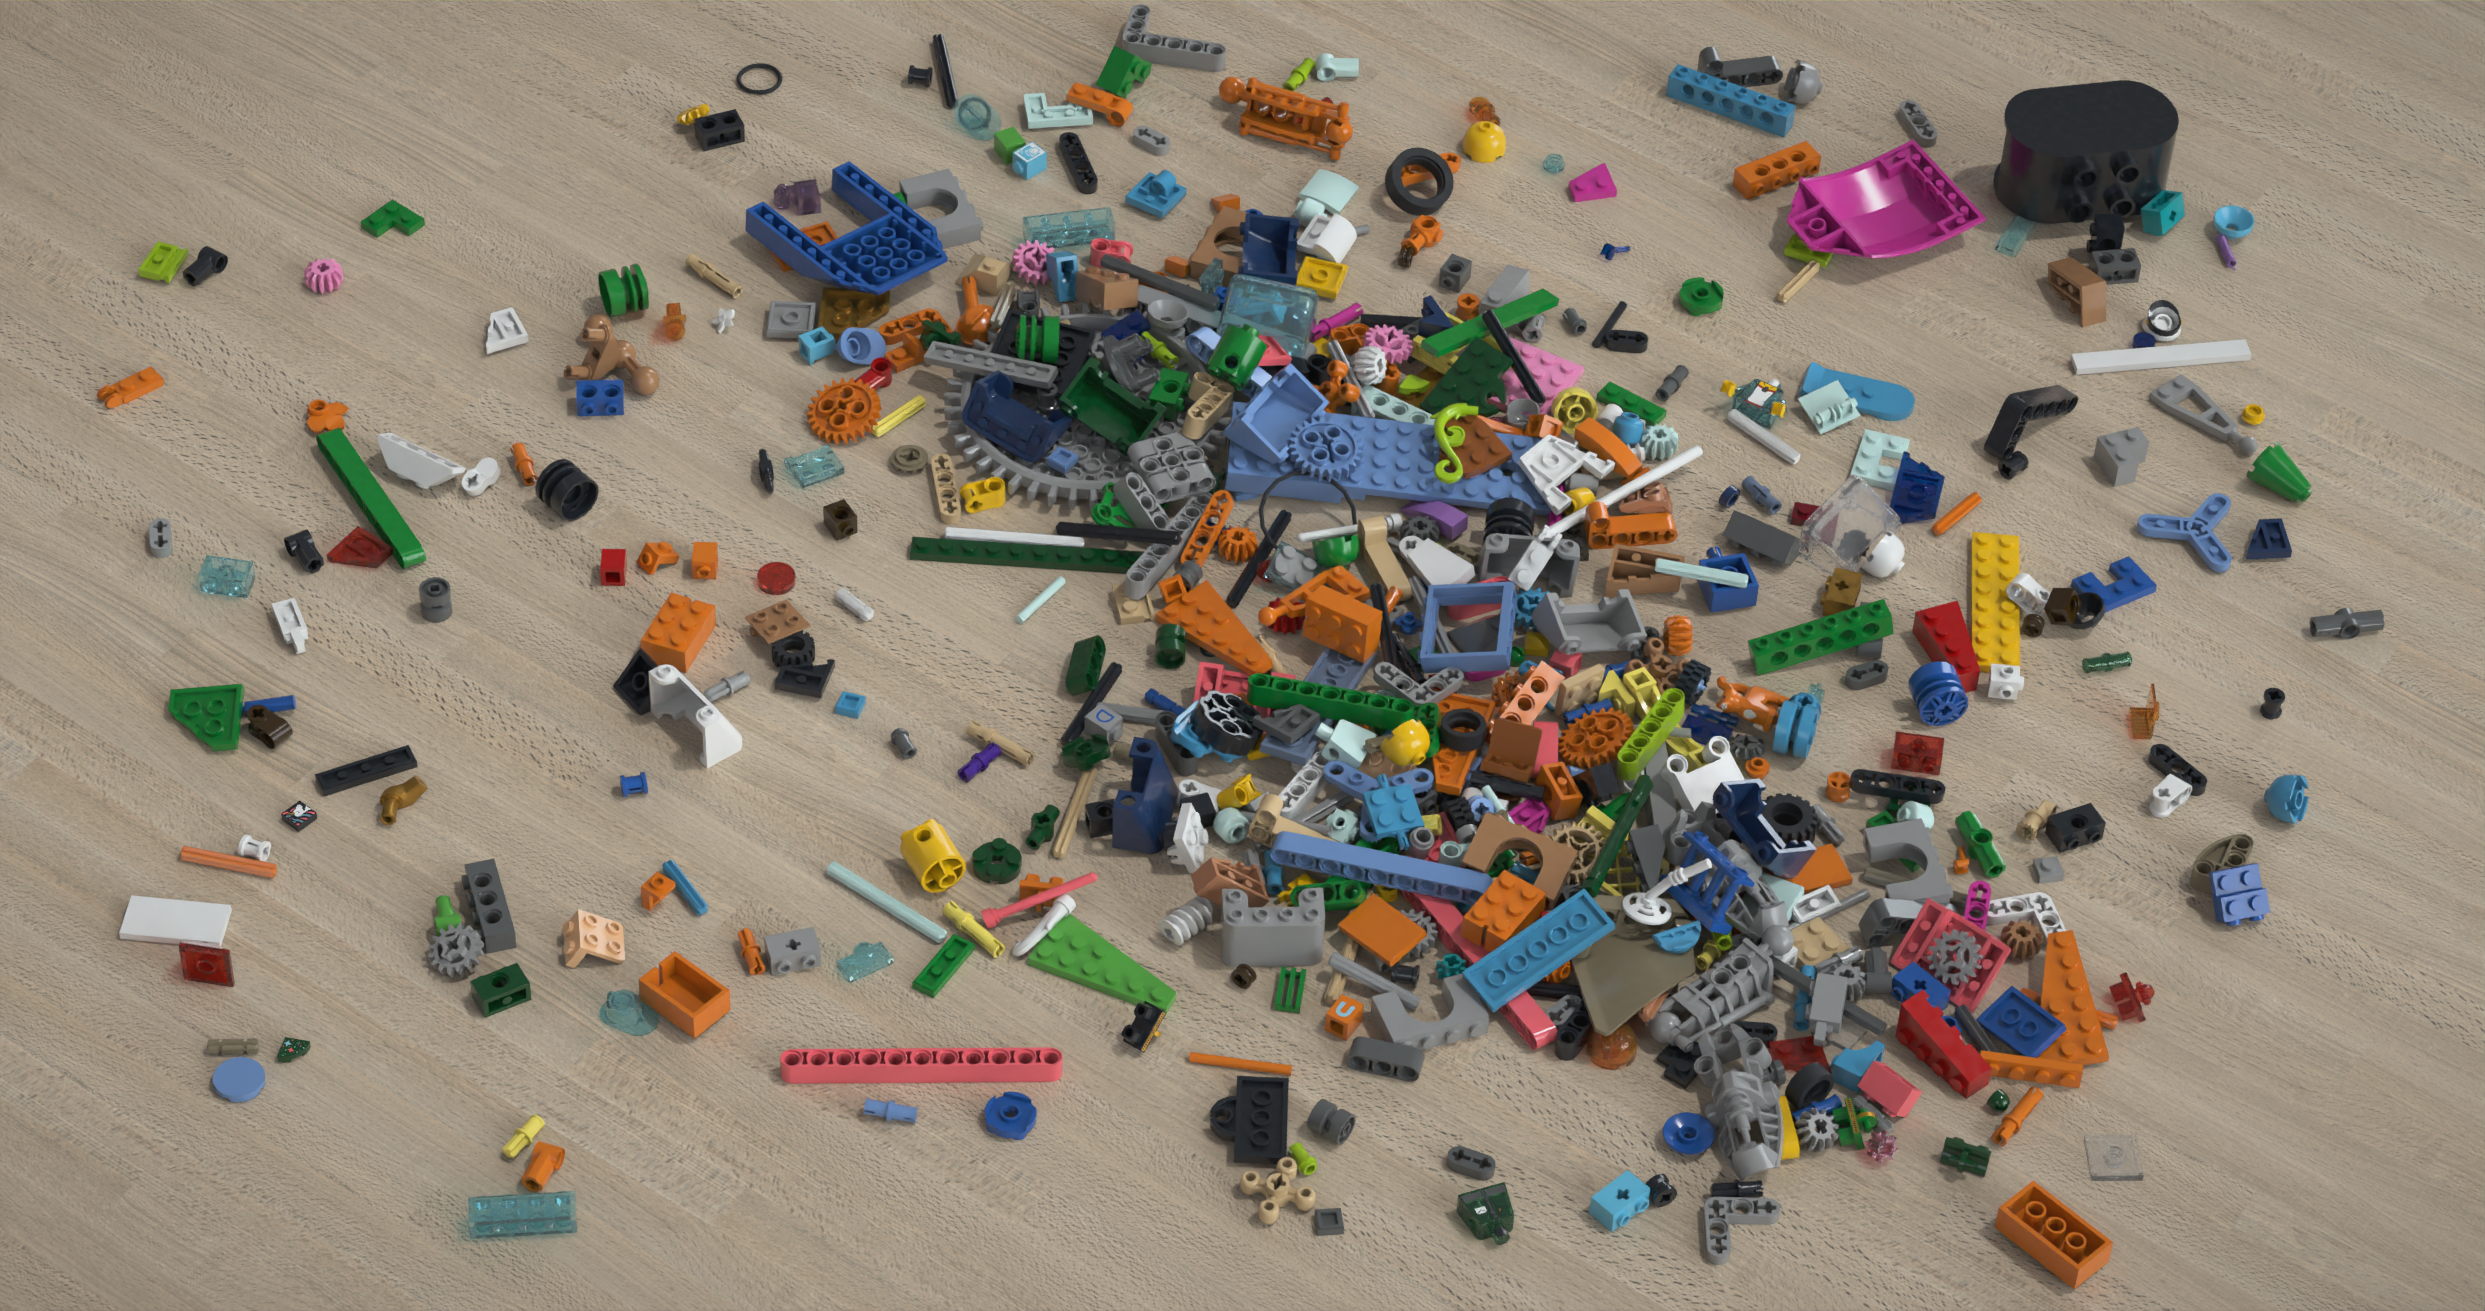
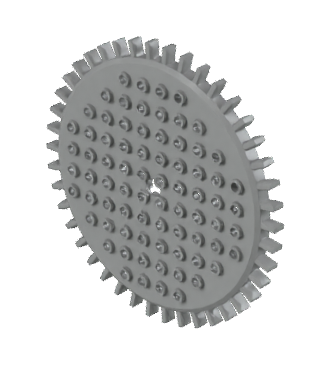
M1088 303L1082 304L1081 314H1070L1067 304H1062L1060 321L1068 319L1072 326L1095 331L1096 336L1093 344L1103 342L1104 337L1108 335H1113L1120 341L1137 333L1139 337L1141 336L1145 340L1146 338L1142 333L1147 331L1157 341L1163 342L1167 349L1178 357L1177 365L1172 360H1169L1175 366L1172 370L1189 373V383H1192L1196 372L1208 373L1205 363L1187 349L1186 343L1182 342L1185 339L1184 327L1179 328L1173 334L1163 332L1161 329L1149 324L1147 311L1143 313L1139 321L1130 319V307L1124 308L1121 316L1110 315V310L1101 309V314L1090 313ZM1046 307L1041 308L1042 318L1050 316ZM990 328L987 330V340L991 344L987 345L975 339L973 341V349L991 353L998 333ZM1091 349L1086 359V362L1091 357ZM1150 353L1136 358L1134 362L1136 375L1153 367L1160 374L1162 368H1167L1160 360L1151 357ZM953 369V377L960 379H947V391L958 392H945L944 406H955L945 407V420H956L948 422V434L964 433L954 436L955 449L971 445V447L963 450V460L969 462L981 457L982 459L976 462V473L979 475L993 468L994 471L991 473V477H999L1001 479L1006 477L1010 480L1008 482V493L1011 495L1020 486L1028 488L1027 501L1032 502L1037 493L1041 492L1047 494L1048 507H1053L1057 496L1068 498L1069 510L1075 509L1077 499H1089V507L1091 509L1098 503V499L1103 498L1102 487L1107 483L1112 482L1115 484L1131 472L1138 474L1129 456L1121 454L1115 445L1075 418L1071 426L1041 459L1035 462H1028L964 424L962 411L975 382L981 379V375ZM1156 382L1143 387L1141 391L1134 395L1144 402L1147 399L1149 400ZM1013 388L1011 398L1048 419L1051 412L1044 413L1037 408L1039 395ZM1186 396L1183 411L1178 413L1175 420L1164 418L1163 422L1149 439L1181 431L1187 412L1196 401ZM1056 400V401H1057V408H1061V407L1059 406V403H1058L1059 400ZM1233 404L1229 405L1228 410L1222 417L1231 418ZM1220 418L1201 438L1193 439L1196 446L1204 451V456L1215 460L1219 458V447L1209 443L1226 446L1227 437L1219 431L1225 430L1230 424V419ZM1059 446L1078 455V462L1066 474L1046 465V458ZM1116 496L1112 498L1111 507L1117 505L1118 499Z

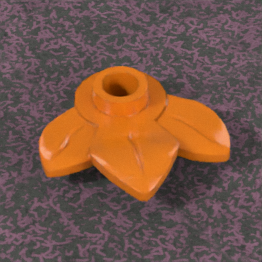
M313 400L307 408V415L309 417L307 425L314 433H320L324 429L330 431L338 427L343 430L345 422L341 415L347 413L349 408L339 402L327 404L324 400Z

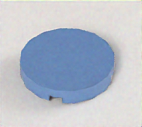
M246 1057L231 1058L224 1061L216 1068L213 1074V1086L217 1095L222 1099L224 1097L229 1099L230 1102L235 1103L246 1102L255 1098L266 1084L265 1072L261 1064Z

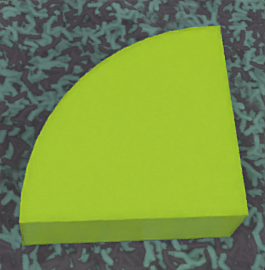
M1409 374L1400 384L1398 393L1410 395V392L1420 391V393H1423L1429 389L1430 382Z

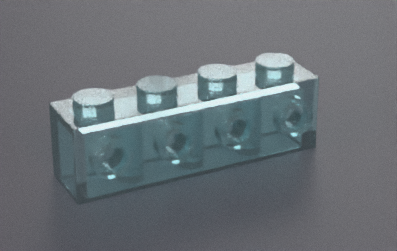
M1110 207L1023 217V237L1025 243L1027 240L1031 244L1038 240L1039 245L1045 242L1048 249L1051 247L1061 248L1091 244L1092 240L1096 238L1115 240V221Z
M575 1191L468 1197L470 1239L577 1233Z

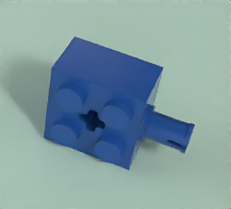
M1713 547L1709 548L1706 552L1708 559L1699 560V566L1747 574L1749 577L1746 588L1697 580L1710 612L1756 606L1759 585L1745 553L1722 556L1719 547H1715L1716 554Z

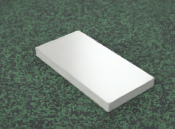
M131 895L119 935L120 939L221 948L232 909L231 905Z

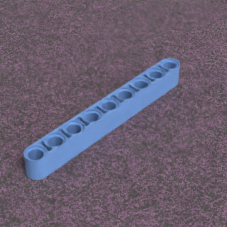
M1288 831L1277 833L1270 853L1271 859L1281 865L1474 905L1492 884V878L1483 872Z

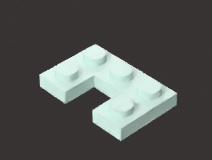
M1045 93L1023 94L1028 129L1093 124L1092 109L1071 102H1067V105L1047 107Z
M1865 429L1849 481L1895 491L1900 476V469L1879 465L1882 456L1904 461L1910 439Z

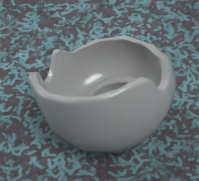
M1525 398L1515 399L1508 403L1506 408L1507 425L1526 431L1529 417L1524 415L1523 412H1528L1532 415L1540 414L1539 405L1535 401Z

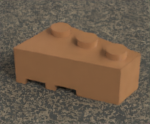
M2072 257L2048 263V284L2062 301L2066 300L2070 304L2069 311L2072 314L2077 313L2081 319L2080 325L2086 327L2106 321L2107 284L2105 280Z

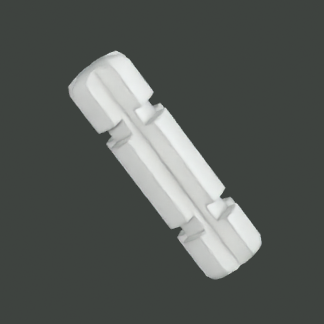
M845 588L836 591L835 599L844 604L845 607L862 620L868 622L874 617V610L853 594H850Z

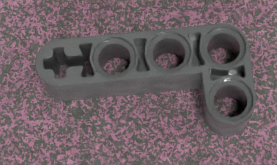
M1706 47L1699 54L1697 71L1741 87L1775 84L1783 77V72L1774 56L1722 61L1717 49L1714 47Z
M1889 898L1874 900L1858 924L1866 946L1868 948H1879L1887 942L1892 933L1907 934L1925 901ZM1939 903L1957 913L1953 904Z

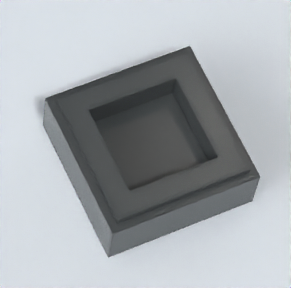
M1341 1208L1317 1209L1314 1211L1317 1236L1344 1234Z

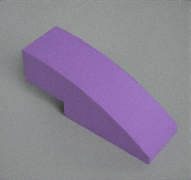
M1412 500L1400 509L1407 516L1415 518L1418 515L1423 518L1429 516L1430 520H1436L1440 533L1450 540H1453L1467 530L1468 515L1457 508L1437 500L1429 502Z

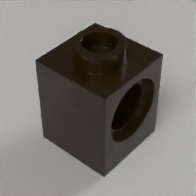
M845 499L823 507L824 525L837 541L858 533L857 515Z
M2053 588L2044 610L2051 625H2073L2082 604L2075 588Z

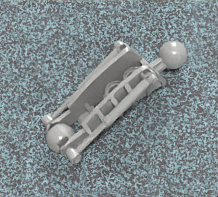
M1784 925L1768 927L1763 933L1762 944L1758 947L1748 938H1745L1738 948L1734 951L1731 950L1721 963L1717 962L1713 966L1712 970L1706 974H1701L1699 979L1688 983L1678 993L1667 998L1653 1019L1647 1022L1654 1039L1661 1044L1678 1046L1687 1053L1692 1050L1693 1042L1700 1039L1705 1031L1709 1034L1718 1028L1729 1025L1730 1022L1736 1021L1764 1004L1767 1006L1772 1005L1775 1001V997L1772 995L1774 966L1769 956H1782L1789 953L1794 943V937L1790 929ZM1689 1011L1693 1016L1682 1024L1677 1016Z

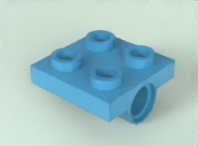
M1162 170L1158 175L1149 172L1125 196V202L1163 219L1186 196L1187 188L1176 184L1175 176L1167 170Z

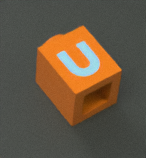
M1342 994L1326 1013L1325 1030L1347 1041L1363 1021L1364 1005Z

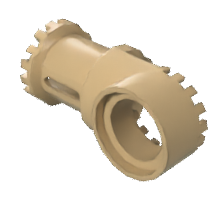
M2044 799L2038 810H2027L2023 822L2018 823L2016 827L2017 834H2020L2019 837H2023L2022 839H2026V841L2034 840L2038 829L2047 824L2048 816L2056 813L2057 804Z

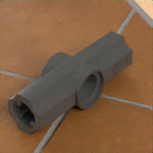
M2350 608L2339 609L2334 615L2311 617L2309 622L2312 637L2340 634L2344 639H2352L2360 632L2383 630L2385 625L2382 610L2353 612Z

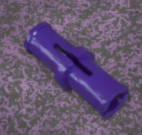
M991 742L981 752L972 755L971 760L957 771L959 778L969 782L980 771L984 772L988 765L1001 755L1000 747Z

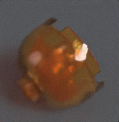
M1626 1022L1608 1036L1601 1035L1592 1028L1588 1035L1586 1052L1591 1056V1061L1603 1069L1617 1070L1619 1066L1625 1064L1627 1067L1636 1058L1638 1042L1635 1031Z

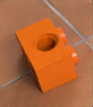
M1564 762L1541 765L1534 785L1545 786L1542 800L1551 809L1550 814L1553 820L1576 817L1583 796Z

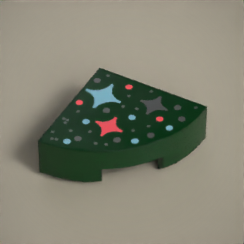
M285 1037L277 1056L278 1062H291V1059L300 1055L304 1056L311 1048L310 1041Z

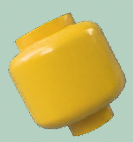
M1579 487L1565 493L1572 501L1570 506L1564 510V513L1569 516L1596 501L1593 492L1586 487Z

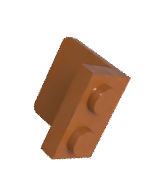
M1497 718L1494 721L1488 753L1481 762L1480 770L1486 771V774L1489 775L1499 774V777L1504 776L1510 778V780L1527 783L1534 773L1542 730L1512 720Z

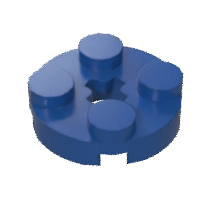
M1004 1092L1001 1097H992L985 1106L986 1128L991 1134L1003 1138L1022 1140L1036 1124V1107L1032 1105L1031 1099L1022 1093ZM1010 1112L1015 1113V1117L1012 1118L1005 1115H1009Z

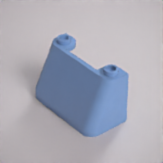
M1290 363L1262 386L1222 433L1230 441L1269 463L1274 464L1277 462L1281 464L1289 456L1287 451L1289 449L1288 442L1291 432L1296 430L1297 425L1302 426L1304 420L1308 423L1311 422V418L1318 421L1326 413L1323 409L1329 404V401Z

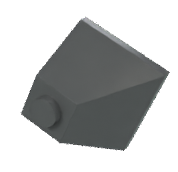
M1501 614L1488 615L1448 631L1447 636L1461 653L1496 651Z

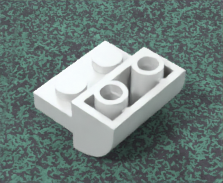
M1315 214L1297 241L1296 248L1298 251L1315 255L1318 259L1341 263L1357 239V234L1352 224L1338 214H1334L1332 218Z

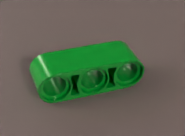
M1354 880L1296 886L1290 894L1293 905L1299 907V893L1306 888H1323L1324 896L1329 892H1333L1332 899L1324 901L1325 911L1357 908L1366 900V892ZM1351 890H1358V894L1354 898H1348Z

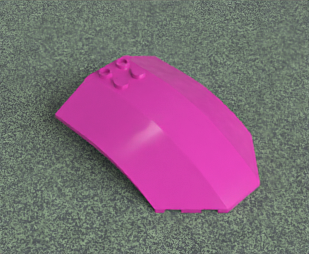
M1913 139L1868 162L1841 172L1813 178H1802L1800 176L1797 192H1795L1792 208L1786 221L1789 227L1810 250L1867 258H1888L1914 253L1937 245L1986 221V217Z

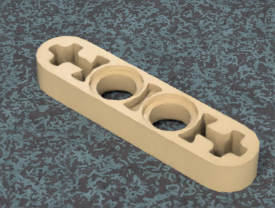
M939 453L931 458V473L939 515L942 522L955 524L961 519V505L952 459L947 454ZM940 464H943L944 469L940 470ZM943 478L950 480L947 483L939 482ZM946 494L953 496L950 499L942 498ZM948 508H952V513L948 512Z

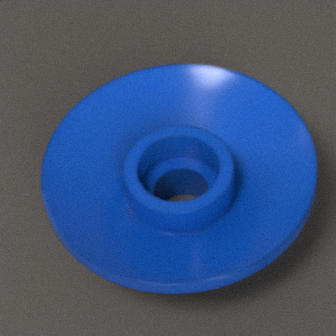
M1684 1112L1673 1115L1665 1122L1663 1138L1671 1149L1682 1154L1694 1155L1702 1153L1711 1147L1714 1142L1715 1131L1712 1124L1705 1117L1695 1113Z

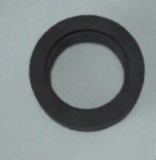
M1415 147L1401 152L1391 163L1385 175V186L1389 197L1401 210L1416 216H1426L1438 211L1448 200L1453 191L1454 180L1450 167L1441 156L1429 149ZM1407 165H1420L1429 170L1437 182L1436 196L1429 199H1421L1409 193L1401 179L1403 167Z

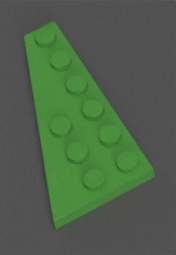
M1071 914L1063 917L1038 942L1028 957V965L1134 1005L1147 1001L1168 1012L1176 1000V991Z

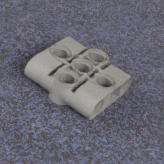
M1181 431L1133 443L1128 448L1129 458L1159 504L1208 492L1216 484V480L1204 460V451L1196 446L1193 439L1187 438Z

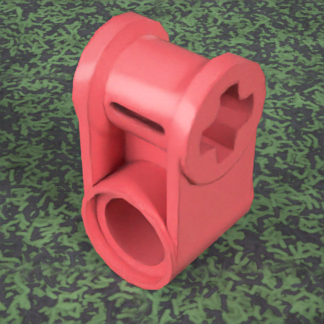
M1096 238L1091 242L1090 263L1094 267L1104 268L1101 266L1100 261L1105 254L1118 259L1123 258V261L1131 263L1130 256L1133 254V246L1126 241Z

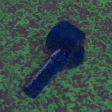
M1606 243L1600 254L1606 255L1605 259L1612 260L1615 253L1630 251V246L1615 247Z

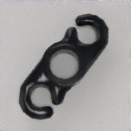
M761 448L758 452L760 478L767 493L772 494L774 492L773 466L767 451Z

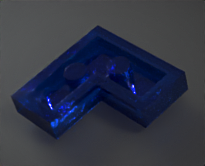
M1135 310L1101 332V338L1104 340V337L1113 335L1120 341L1135 333L1140 337L1142 333L1151 330V324L1138 310ZM1145 354V355H1143V356H1141V357H1139V358H1136V361H1135V362H1137L1138 360L1142 359V358L1145 357L1147 354Z

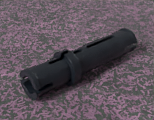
M1392 633L1398 663L1402 668L1401 671L1421 685L1427 680L1420 671V665L1417 661L1413 660L1400 640L1399 635Z
M1472 771L1469 786L1477 788L1489 785L1494 793L1500 792L1539 802L1542 801L1545 786L1499 777V774L1489 775Z

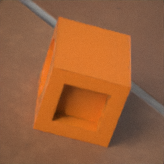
M1546 414L1530 415L1524 436L1543 439L1550 434L1559 438L1563 422Z
M694 542L692 554L693 579H716L718 542Z

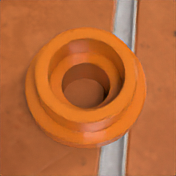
M1756 757L1747 760L1745 764V770L1752 779H1763L1769 773L1770 765L1763 758Z

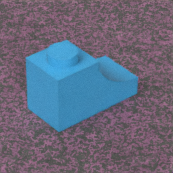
M1068 251L1046 254L1047 276L1050 277L1053 283L1056 301L1077 300L1075 298L1076 271H1078L1077 255Z
M1876 1040L1872 1045L1864 1049L1850 1050L1845 1048L1840 1056L1836 1055L1830 1065L1834 1082L1858 1094L1861 1089L1857 1085L1873 1061L1882 1062L1885 1044Z

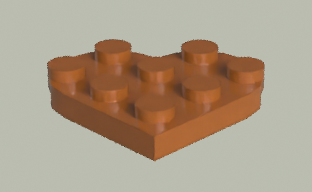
M1466 415V417H1459L1457 420L1452 418L1446 423L1444 431L1447 436H1451L1447 434V429L1451 426H1460L1465 431L1463 444L1458 447H1451L1462 464L1463 479L1473 478L1512 459L1513 453L1487 423L1476 415ZM1439 448L1438 462L1445 459L1449 460L1450 464L1444 470L1448 473H1454L1456 471L1455 465L1444 451Z

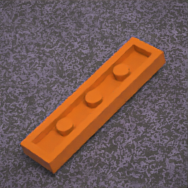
M1983 1050L1980 1052L1982 1058L1992 1068L1990 1077L1996 1076L2064 1087H2080L2083 1064Z

